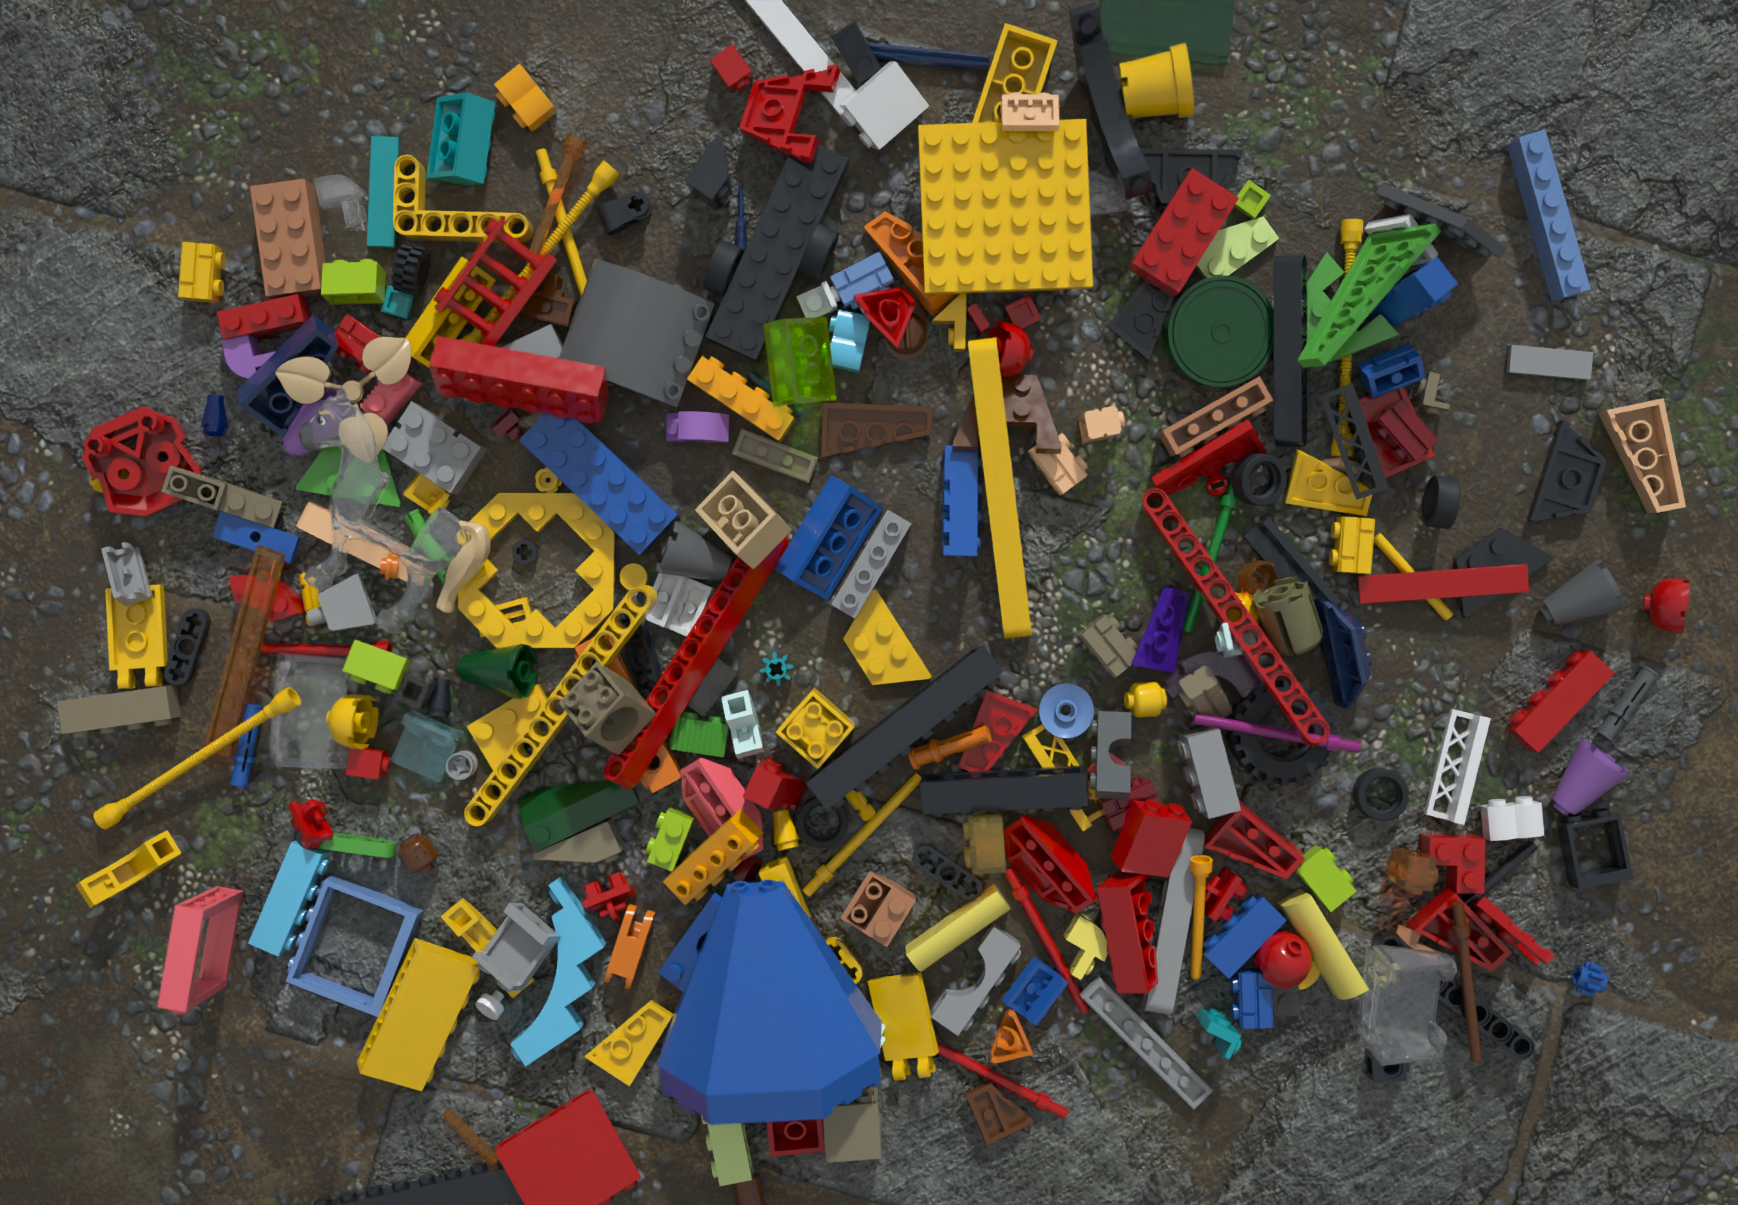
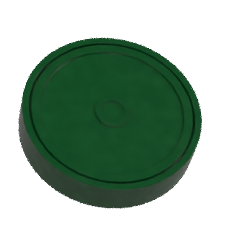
M1213 276L1198 280L1187 286L1175 297L1166 313L1163 326V340L1166 353L1173 366L1184 377L1199 385L1229 387L1243 383L1255 376L1265 366L1273 352L1274 311L1266 296L1256 286L1244 279L1234 276Z

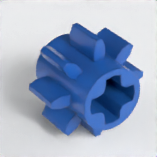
M1585 961L1584 966L1577 965L1572 973V984L1577 986L1576 991L1593 998L1595 992L1603 993L1608 983L1607 974L1602 972L1603 967Z

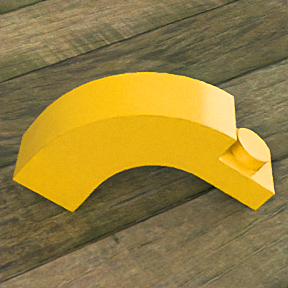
M167 830L144 842L117 862L76 884V887L91 909L161 869L182 854Z

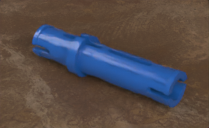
M246 703L243 722L260 712L264 706ZM259 725L239 738L237 754H233L235 764L232 780L230 781L231 785L248 787L251 766L256 760V757L253 755Z

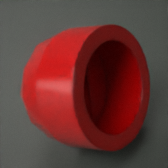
M1220 474L1210 476L1205 482V489L1211 496H1221L1228 489V481ZM1223 481L1224 486L1212 490L1211 484Z

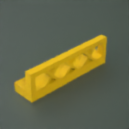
M1043 724L1022 736L1042 768L1055 767L1052 763L1054 751L1066 754L1068 758L1067 766H1071V764L1079 766L1062 738L1054 735L1051 747L1040 744L1035 735L1046 729ZM1056 741L1059 743L1062 749L1055 748ZM1044 749L1050 750L1049 756L1047 755ZM1089 782L1090 799L1096 802L1099 798H1095V790L1090 789ZM1082 809L1069 810L1082 831L1091 827V822L1102 816L1099 809L1089 816H1086Z

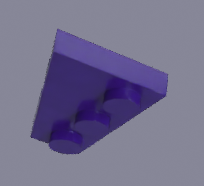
M1164 587L1131 665L1175 672L1190 592Z

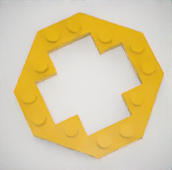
M498 493L469 522L480 523L486 527L491 542L518 514L538 533L558 514L594 550L575 570L594 590L556 628L538 609H535L516 627L480 590L499 572L486 559L476 577L458 593V609L496 648L518 644L530 645L532 648H575L614 611L616 533L575 493ZM463 529L459 531V551L472 536L470 532Z

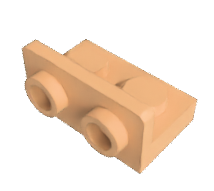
M1016 92L1002 95L1000 105L1002 131H1058L1059 95H1050L1049 93L1022 95Z

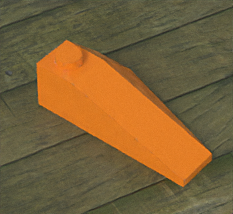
M884 211L863 227L906 286L932 317L947 307L958 296L959 293L925 295L922 233L912 229L910 224Z

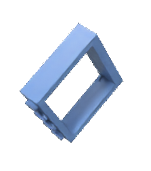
M332 875L324 881L322 880L320 887L316 889L315 895L318 896L315 906L312 905L306 915L305 921L308 922L306 930L300 933L296 941V947L299 948L296 956H293L287 965L289 966L287 970L289 974L286 982L378 1017L406 958L424 910ZM336 890L405 916L374 998L305 971Z

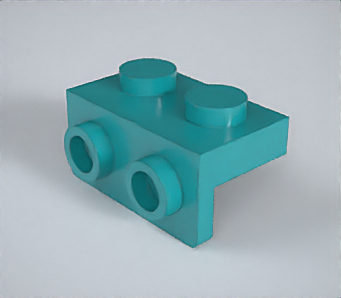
M1201 1008L1196 1018L1207 1032L1217 1036L1214 1046L1223 1058L1229 1060L1231 1055H1235L1240 1048L1241 1035L1231 1022L1225 1019L1224 1014L1210 1008L1209 1012Z

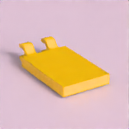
M150 585L153 598L127 607L114 599L111 588L105 589L109 670L118 671V689H136L137 680L133 669L145 668L146 687L164 686V678L160 667H166L168 661L164 585Z
M921 972L871 978L868 981L873 1008L882 1023L886 1025L882 1036L886 1038L882 1045L885 1061L893 1060L892 1074L894 1080H905V1075L911 1074L908 1058H918L917 1071L919 1078L930 1077V1073L936 1071L932 1056H935L939 1050Z

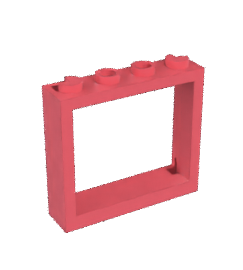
M216 886L175 905L157 1008L168 1009L174 1015H182L227 987L243 897L242 890ZM209 918L200 975L198 979L194 980L204 922Z

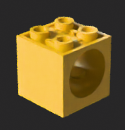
M814 687L779 726L776 733L818 769L852 731L855 723Z

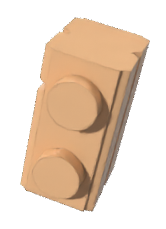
M1115 406L1102 408L1101 410L1086 411L1078 419L1081 438L1084 443L1113 438L1120 434L1121 428L1125 427L1123 412H1118Z
M1063 433L1058 435L1061 443V454H1036V446L1027 452L1059 496L1088 476L1085 472L1088 468L1086 463L1079 455L1073 456L1068 449L1071 447V443Z

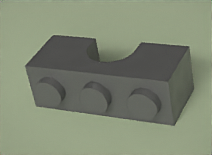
M1098 711L1097 720H1092L1091 736H1096V746H1091V763H1096V773L1090 774V789L1095 790V798L1128 800L1130 796L1131 766L1114 763L1109 756V752L1115 747H1129L1131 741V712Z

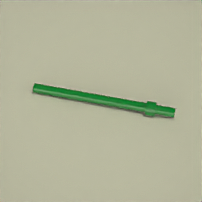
M1231 480L1226 494L1222 496L1220 502L1222 508L1207 551L1214 563L1216 562L1232 510L1236 509L1239 500L1233 492ZM1205 565L1202 566L1200 576L1209 574V570ZM1196 588L1183 626V630L1193 633L1203 602V597Z

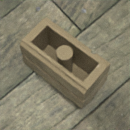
M1103 614L1081 631L1078 636L1110 676L1116 678L1131 666L1138 646L1130 637L1125 639L1119 632L1122 626L1113 616L1108 618Z
M1204 665L1194 671V675L1189 674L1180 680L1179 684L1183 692L1179 695L1192 717H1194L1195 713L1225 718L1233 713V708L1208 666Z

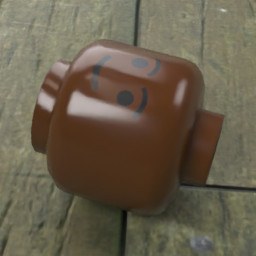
M416 833L399 843L401 848L398 850L397 856L408 873L413 874L419 871L421 875H424L436 867L433 862L438 859L439 853L428 835L420 836L419 833Z

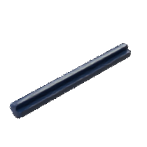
M869 43L878 61H896L897 63L988 71L990 56L985 54Z

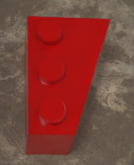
M768 756L767 760L761 758L742 797L767 809H780L782 804H784L782 808L785 810H789V808L797 810L808 785L804 781L806 778L783 768L781 761Z
M1240 800V811L1222 815L1205 834V848L1229 855L1230 858L1242 860L1256 868L1288 879L1305 860L1302 851Z
M1445 887L1406 924L1414 931L1458 953L1457 941L1453 937L1452 924L1454 923L1452 903L1463 901L1456 893ZM1464 903L1465 918L1470 927V936L1468 937L1470 960L1492 972L1512 952Z

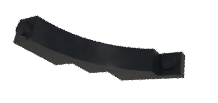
M1095 1L1069 10L1078 81L1089 99L1091 121L1102 139L1104 161L1126 200L1152 192L1150 168L1138 146L1121 99L1108 42L1102 32L1099 6Z

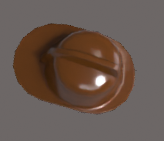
M914 297L915 307L899 347L897 348L884 335L886 348L890 354L904 361L918 358L923 354L928 342L926 312L923 305Z

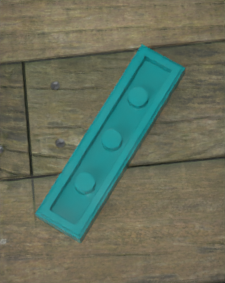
M371 136L367 227L368 247L397 249V231L393 226L394 165L401 152V139L399 137Z

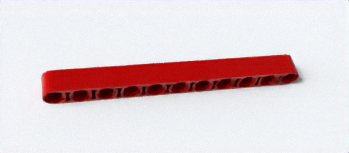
M1158 488L1149 489L1143 496L1142 510L1219 622L1221 624L1228 623L1231 639L1302 741L1310 746H1317L1324 742L1329 735L1327 722L1166 493ZM1151 498H1157L1162 502V506L1153 509L1148 506L1147 501ZM1167 520H1173L1177 523L1178 528L1168 531L1162 524ZM1188 542L1193 546V551L1191 553H1182L1178 545ZM1199 564L1205 565L1209 570V574L1199 576L1195 573L1194 567ZM1214 587L1222 588L1225 596L1221 599H1215L1211 596L1210 590ZM1228 610H1236L1240 613L1241 619L1237 622H1231L1227 619L1226 612ZM1246 632L1253 633L1257 638V643L1254 645L1245 644L1242 640V635ZM1262 655L1269 656L1273 661V666L1271 668L1261 667L1258 658ZM1279 678L1285 679L1289 684V690L1286 692L1278 691L1275 687V680ZM1293 702H1301L1305 706V714H1294L1291 710V704ZM1310 725H1316L1321 729L1322 736L1320 739H1313L1309 736L1308 727Z
M787 536L755 569L751 568L740 557L736 558L646 699V702L656 715L619 755L612 752L607 760L603 773L608 780L625 789H631L638 783L785 552L789 541Z

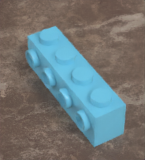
M301 839L291 842L248 944L278 957L287 950L291 951L297 940V935H294L298 925L301 926L304 923L308 913L305 908L308 901L314 899L316 889L319 888L316 885L320 875L322 876L326 872L330 862L327 860L330 851L319 848L305 849L300 842Z

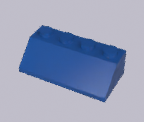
M830 475L774 569L828 601L884 507L852 486Z

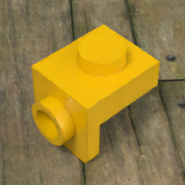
M419 472L403 492L404 496L426 509L434 517L438 512L442 513L450 502L448 491Z

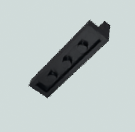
M1349 384L1320 395L1356 500L1389 489L1354 385ZM1343 393L1347 405L1343 413L1340 414L1331 410L1327 398ZM1348 409H1349L1351 418L1345 416L1346 413H1347V411H1348ZM1333 414H1335V415H1337V416L1340 417V419H1339L1337 425H1336V422H1335V419H1334ZM1343 419L1354 423L1356 432L1351 440L1340 436L1338 431ZM1357 435L1361 445L1354 442ZM1342 440L1349 443L1346 451ZM1352 445L1363 449L1365 458L1360 467L1349 462L1347 457ZM1366 462L1370 471L1363 468ZM1351 466L1358 469L1355 477ZM1361 471L1372 476L1375 484L1374 488L1362 492L1359 491L1356 481Z
M1270 517L1261 518L1241 535L1278 579L1297 577L1299 582L1305 583L1307 581L1313 600L1321 599L1329 601L1334 605L1341 601Z

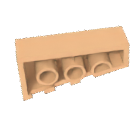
M1664 398L1598 412L1647 513H1659L1686 507Z

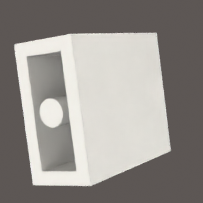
M896 61L888 62L839 105L844 111L841 115L851 127L855 125L861 132L859 138L867 148L872 147L878 150L929 107L928 103Z

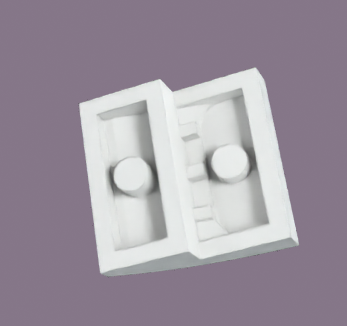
M659 573L653 586L657 593V602L646 616V620L687 637L716 589L688 577Z

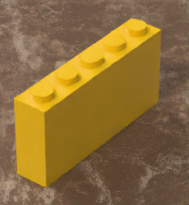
M414 938L357 1060L360 1074L423 1091L426 1082L429 1083L433 1077L437 1058H441L446 1048L445 1041L449 1033L452 1034L456 1028L460 1009H464L469 999L468 992L472 984H476L479 979L481 970L477 966L478 962L472 956Z

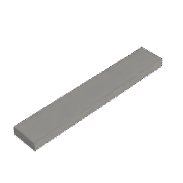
M1100 976L1093 980L1079 994L1193 1110L1213 1092L1211 1087Z

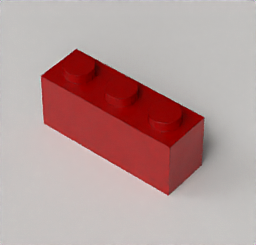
M299 294L217 312L224 340L245 335L261 338L297 330L312 316L308 299Z

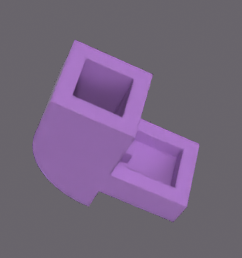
M250 335L221 340L228 366L234 373L247 379L275 353L271 352L261 355L258 339Z
M692 411L667 414L666 441L728 442V414Z

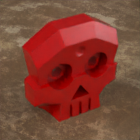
M146 406L91 428L90 437L84 441L85 451L82 459L91 477L99 478L109 512L151 516L185 501L184 499L161 492L170 466L201 475L204 473L185 445L188 437L180 421L174 417L158 413ZM138 437L136 449L124 444ZM162 452H166L169 456L166 462H162L159 458ZM123 469L129 471L127 479H122L120 476V472Z

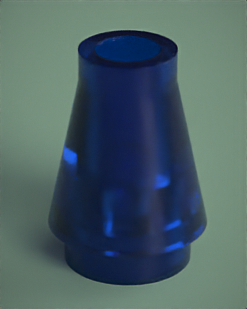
M207 396L200 426L203 428L204 435L213 437L226 435L229 424L224 396Z

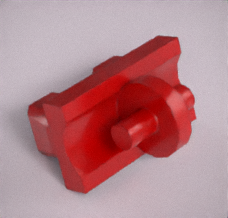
M313 799L308 800L306 803L290 802L288 809L293 816L290 823L293 829L301 831L303 836L300 842L303 848H318L321 841L332 840L334 833L325 818L328 808L324 802Z
M1223 867L1218 876L1214 875L1210 883L1206 882L1204 913L1215 921L1217 919L1228 921L1233 913V908L1227 905L1232 895L1240 899L1243 898L1248 890L1241 882L1243 879Z
M622 872L608 877L611 890L603 892L598 881L585 885L586 900L582 901L584 909H589L591 913L599 910L601 918L610 915L614 922L620 920L619 911L627 909L626 902L622 900L637 895L635 887L628 883Z

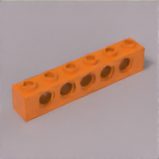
M606 635L604 643L608 648L612 649L614 642L609 635ZM593 638L575 647L577 651L574 654L576 660ZM618 653L608 669L628 680L638 691L636 683L621 655ZM593 657L588 659V665L591 668L596 662ZM666 739L656 753L660 759V766L658 768L648 766L640 778L645 789L650 788L652 793L682 778L680 776L681 767L673 752L669 749L670 747Z

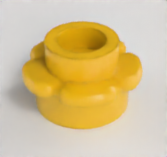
M547 467L540 469L535 475V485L541 492L555 493L558 490V486L562 484V481ZM547 478L551 479L550 483L546 482Z

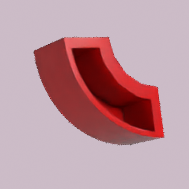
M236 575L228 577L236 604L250 603L259 606L266 612L271 622L283 621L306 613L303 601L298 594L280 580L263 575Z

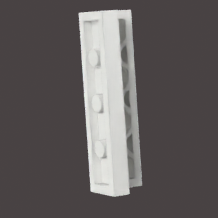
M1454 709L1449 710L1424 814L1462 825L1465 824L1491 718ZM1456 716L1470 719L1467 730L1458 735L1454 728ZM1458 742L1462 749L1461 756L1451 761L1447 754L1448 748ZM1451 768L1455 775L1454 783L1445 788L1441 781V776L1443 772ZM1442 795H1445L1449 802L1446 813L1433 811L1435 800Z

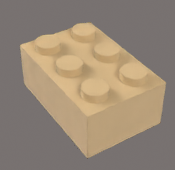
M734 471L695 509L731 550L753 569L792 530L757 492Z

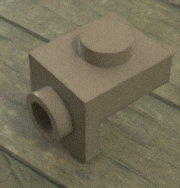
M1425 373V379L1415 384L1414 393L1417 394L1415 407L1422 408V413L1439 416L1440 412L1448 411L1450 408V404L1435 401L1440 374Z

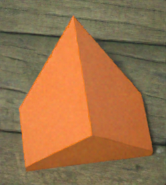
M1008 1006L989 1053L990 1061L995 1064L1034 1055L1015 1010Z

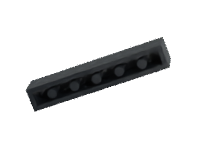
M1087 765L923 774L919 783L923 815L931 814L932 817H942L947 815V813H958L960 816H968L974 812L984 811L986 814H998L1004 810H1012L1014 813H1024L1029 809H1040L1043 812H1050L1056 810V808L1067 807L1069 810H1080L1084 806H1088L1090 800Z

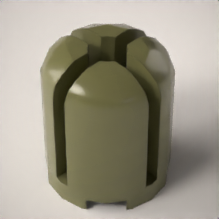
M1287 577L1275 580V586L1262 593L1259 588L1255 592L1253 600L1264 633L1279 655L1293 656L1294 652L1296 655L1309 652L1319 644L1323 636V628L1307 581L1303 583L1299 582L1297 577Z

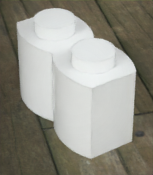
M1531 796L1515 797V802L1506 803L1505 799L1488 800L1487 805L1480 806L1483 838L1487 840L1499 841L1544 836L1542 803L1534 801Z

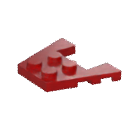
M838 65L827 66L828 70L815 72L814 69L806 70L803 75L790 78L787 74L754 81L739 127L742 134L804 162L812 163L818 145L816 136L793 133L807 91L834 93L840 74Z
M1485 897L1480 898L1472 906L1476 911L1475 914L1486 926L1491 925L1497 930L1495 933L1497 937L1505 944L1513 945L1533 965H1538L1540 961L1543 964H1548L1555 957L1551 951L1540 946L1534 937L1528 932H1523L1513 923L1511 918Z

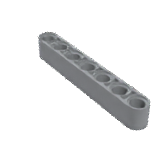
M1189 829L1169 878L1165 877L1153 940V946L1156 947L1158 984L1150 992L1143 995L1142 1005L1145 1011L1171 1015L1174 1009L1194 900L1195 877L1190 871V858L1194 855H1202L1205 839L1204 830Z

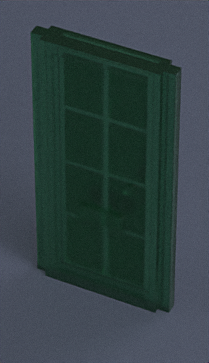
M1102 0L1100 10L1102 32L1107 39L1109 51L1151 56L1169 51L1171 46L1186 43L1189 61L1226 65L1229 56L1235 0Z

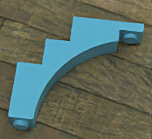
M563 875L548 885L551 889L549 890L550 896L556 904L561 903L563 906L552 915L555 931L561 936L557 941L558 961L553 988L539 1016L510 1043L512 1054L517 1061H522L525 1066L582 1028L584 1022L571 1002L591 990L596 983L582 962L607 944V940L586 909H584V906Z

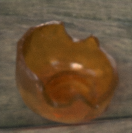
M1261 560L1247 563L1238 575V586L1241 593L1253 600V596L1259 588L1262 593L1274 587V581L1279 579V576L1274 571L1276 565Z

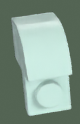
M748 690L722 696L725 718L731 730L737 758L764 752L758 717Z

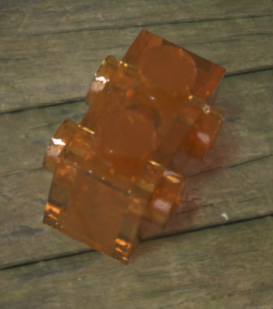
M1392 847L1391 860L1387 861L1386 872L1389 880L1398 884L1397 888L1405 889L1406 893L1423 895V891H1433V885L1438 880L1435 857L1421 850Z

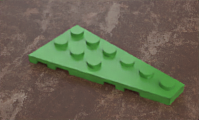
M1436 223L1369 234L1297 360L1303 368L1325 366L1441 232Z

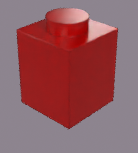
M733 44L710 59L712 68L730 94L735 91L742 92L751 84L750 81L753 79L752 71Z
M367 747L362 750L349 748L345 775L377 780L386 777V773L390 772L392 764L391 757H388L389 750Z

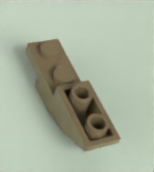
M174 466L169 467L161 491L272 528L276 526L284 503L258 492Z

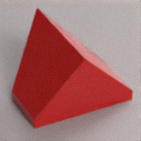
M899 287L855 294L853 300L862 313L898 348L915 307V300L907 289Z

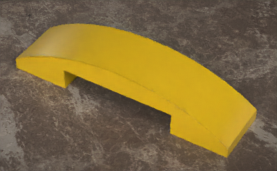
M464 898L460 899L441 915V918L458 937L462 935L476 952H482L497 932V929ZM533 976L529 980L527 985L524 987V989L534 981ZM522 990L507 992L512 998H514Z

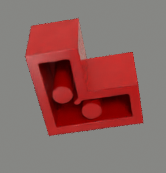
M1420 833V861L1428 865L1446 866L1447 888L1455 893L1484 894L1485 838L1475 834Z

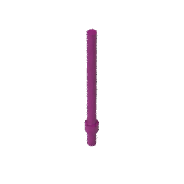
M1195 713L1193 717V724L1304 743L1294 730ZM1308 733L1313 739H1320L1322 736ZM1329 734L1328 738L1317 746L1324 747V750L1333 752L1344 750L1359 753L1361 742L1340 739L1339 735Z

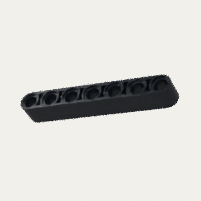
M1305 254L1276 255L1274 259V441L1276 447H1305L1307 443V367L1303 368L1297 361L1307 344V258Z
M1382 930L1374 935L1372 945L1377 953L1466 1020L1462 985L1393 933ZM1392 939V948L1390 950L1384 951V943L1387 940ZM1414 956L1413 965L1405 967L1406 959ZM1435 972V981L1427 984L1428 975ZM1457 989V996L1453 1000H1449V993ZM1475 996L1476 1006H1479L1477 1013L1479 1030L1519 1060L1530 1058L1535 1051L1534 1041ZM1500 1022V1029L1492 1033L1493 1026ZM1522 1039L1521 1046L1518 1049H1514L1515 1042Z

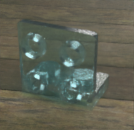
M415 711L405 713L400 723L405 725V728L393 753L391 762L436 782H441L446 773V762L454 754L463 733Z

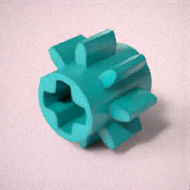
M774 651L772 660L765 657L762 659L767 665L766 668H762L759 671L767 673L766 683L771 679H776L777 685L780 686L782 677L788 680L791 679L790 675L787 674V670L792 669L794 665H787L785 662L788 658L787 654L781 659L778 658L776 651ZM781 662L783 664L781 669L784 673L773 675L771 673L773 668L770 664Z

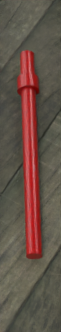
M1013 866L1007 867L1003 872L1012 887L1011 892L1015 900L1020 901L1058 973L1067 981L1066 988L1081 1014L1089 1011V1005L1079 995L1081 991L1029 897L1030 891L1025 883L1022 884Z
M937 1041L939 1050L937 1054L1033 1103V1107L1043 1112L1047 1110L1062 1119L1066 1118L1069 1109L1050 1100V1096L1042 1092L1036 1093Z

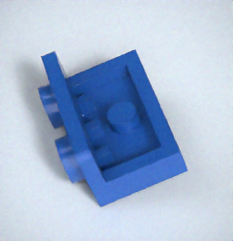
M1033 957L1002 998V1001L1005 1005L1023 1015L1032 1025L1037 1026L1055 1000L1062 994L1067 986V981L1056 970Z

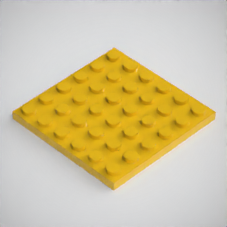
M1086 119L1059 120L1058 131H1002V122L918 125L925 295L1091 289L1093 287Z

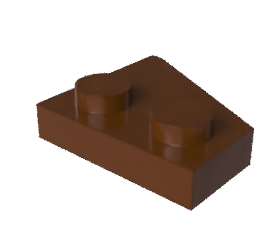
M986 1082L964 1093L986 1145L992 1144L1034 1123L1032 1118L990 1082Z

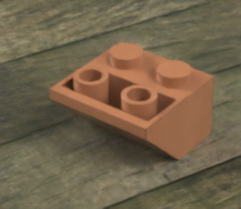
M869 871L840 918L887 947L916 902V896L896 882Z

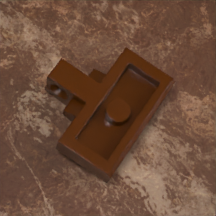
M548 272L545 286H540L538 291L535 290L517 315L570 328L577 301L564 297L565 292L561 290L563 277Z

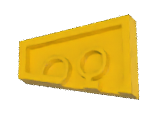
M1298 449L1296 450L1284 497L1286 504L1367 516L1372 495L1356 500L1347 474ZM1359 480L1356 481L1360 492L1372 488Z
M539 684L535 685L529 697H522V699L513 698L467 726L493 771L548 699Z
M651 1000L584 1057L630 1086L671 1021L673 1013Z

